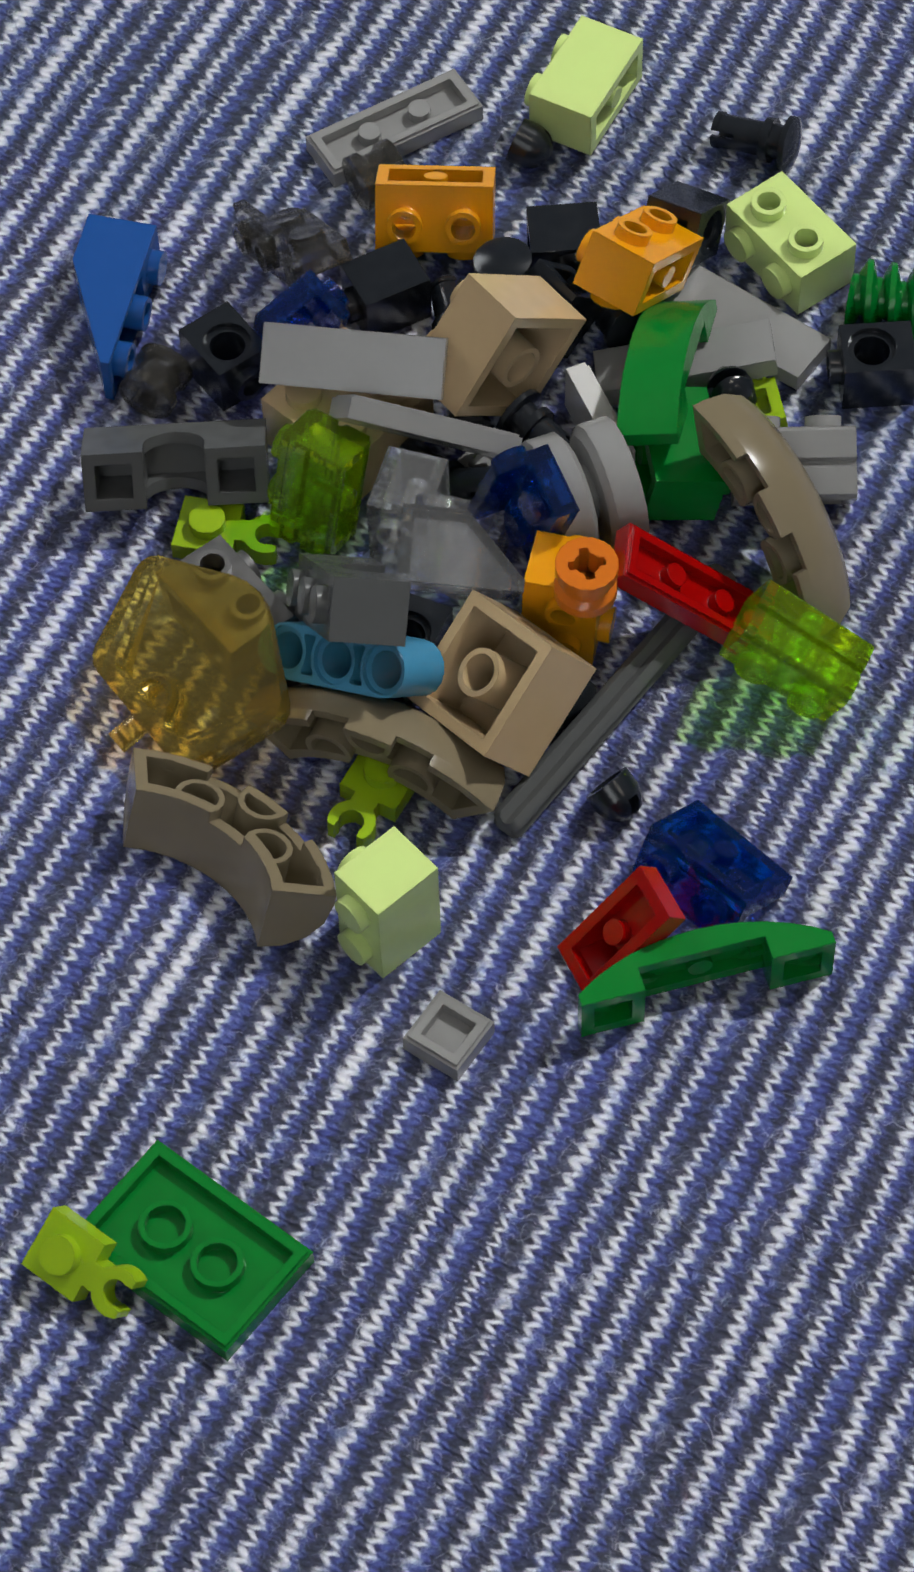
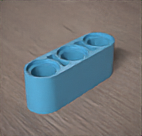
M299 621L278 622L269 629L263 642V658L267 668L273 675L282 679L375 698L428 696L438 689L444 676V660L440 650L430 641L406 636L405 647L328 642L304 622Z

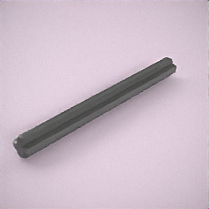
M720 564L708 565L736 581L734 574L729 570H725ZM665 614L592 700L547 749L529 777L525 775L494 810L495 826L511 838L521 837L697 635L698 631Z

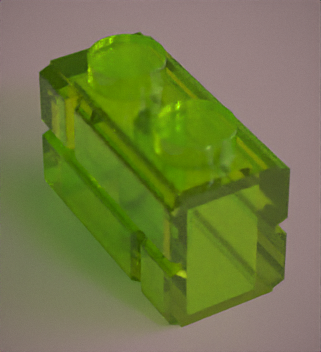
M318 409L307 410L293 424H285L273 441L271 454L278 459L276 474L270 480L267 489V497L269 499L267 503L271 504L269 532L291 544L299 542V548L310 554L334 555L356 534L371 441H369L370 436L347 424L343 426L338 425L339 420Z
M769 579L744 602L733 624L734 627L729 632L719 654L734 664L736 673L745 681L756 685H767L786 697L788 706L795 713L806 718H818L824 722L844 707L851 699L861 678L860 674L864 671L875 647Z

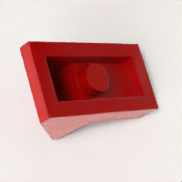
M639 866L557 948L580 989L584 990L596 977L626 956L667 938L686 918L657 868Z

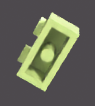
M581 15L569 35L562 34L558 38L552 51L551 62L543 74L536 73L528 84L524 103L526 106H529V120L544 127L551 135L552 141L591 156L642 78L643 38Z
M783 171L727 204L724 241L728 251L737 261L746 262L761 277L767 291L774 298L783 299L798 315L851 282L854 272L856 243Z
M395 826L369 846H359L344 857L337 871L334 872L337 897L334 905L338 913L340 930L337 936L338 941L345 953L356 964L362 966L367 963L382 978H385L441 933L438 867Z

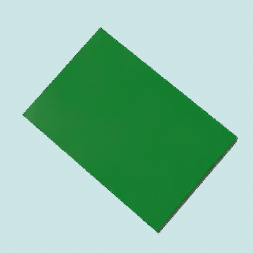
M159 1140L148 1149L85 1219L117 1242L108 1258L109 1261L115 1265H133L145 1274L148 1280L145 1286L130 1290L227 1362L314 1263L313 1251Z

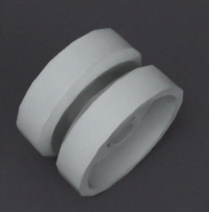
M602 416L577 424L572 429L570 443H567L555 432L525 440L521 444L520 463L528 503L538 530L564 536L581 535L605 541L613 549L616 531L628 523H632L649 533L648 510L642 483L624 436L612 419Z

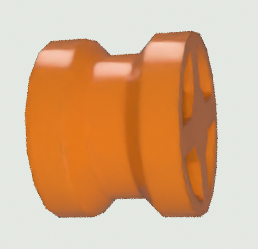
M579 537L570 540L559 549L555 557L554 598L563 611L578 618H594L603 615L613 606L617 597V577L619 572V559L614 549L605 541L593 537ZM586 571L593 572L594 578L589 577Z

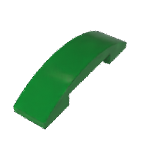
M716 300L659 302L643 311L640 315L626 356L617 415V427L624 436L628 446L679 444L688 413L685 386L698 342H708L717 313Z
M769 921L720 924L694 929L665 938L615 963L578 994V1028L581 1037L643 1022L645 1020V997L759 968L763 969L770 990L831 975L836 948L835 938L832 931L813 926Z

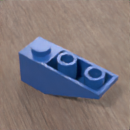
M88 214L73 256V265L78 296L105 398L114 400L122 377L129 378L133 372L136 358V345L134 341L138 331L145 332L148 328L152 311L150 294L154 285H162L166 275L168 258L167 252L160 250L157 225Z

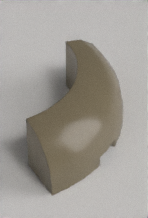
M721 394L693 405L700 453L718 472L740 506L753 503L761 525L769 534V537L762 540L760 545L774 581L779 608L813 641L817 640L842 622L850 608V586L845 561L836 533L814 484L797 455L779 430L755 404L744 396Z
M312 684L283 687L265 695L247 719L250 724L290 759L316 757L350 763L353 755L359 754L388 764L390 766L387 773L390 778L395 779L396 782L426 798L452 819L493 812L505 785V768L500 763L481 755L429 714L391 698H375Z
M133 747L124 802L123 847L142 849L171 857L201 871L213 879L237 901L252 925L257 947L289 944L306 938L325 923L336 900L332 875L326 860L313 839L304 842L286 823L289 813L252 785H248L241 791L228 783L211 777L213 767L179 755Z

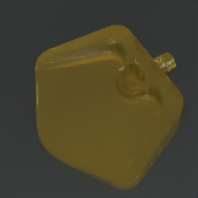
M160 555L149 556L142 560L135 568L92 654L93 665L97 672L132 713L108 734L125 753L148 733L163 752L212 766L213 770L280 730L286 724L290 715L291 703L269 605L260 591L247 581L234 575Z

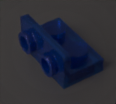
M310 268L255 315L252 329L262 339L264 322L308 325L312 322L314 326L346 327L350 314L345 307L349 304V300L342 289L330 277L325 276L320 280Z
M548 444L529 451L523 445L515 446L495 456L491 460V466L484 479L478 484V490L467 508L472 521L504 510V526L507 535L514 546L522 547L528 562L537 530L565 535L580 511Z
M696 800L653 823L632 867L633 872L639 866L656 867L684 916L698 928L744 922L745 918L784 896L793 878L700 800Z

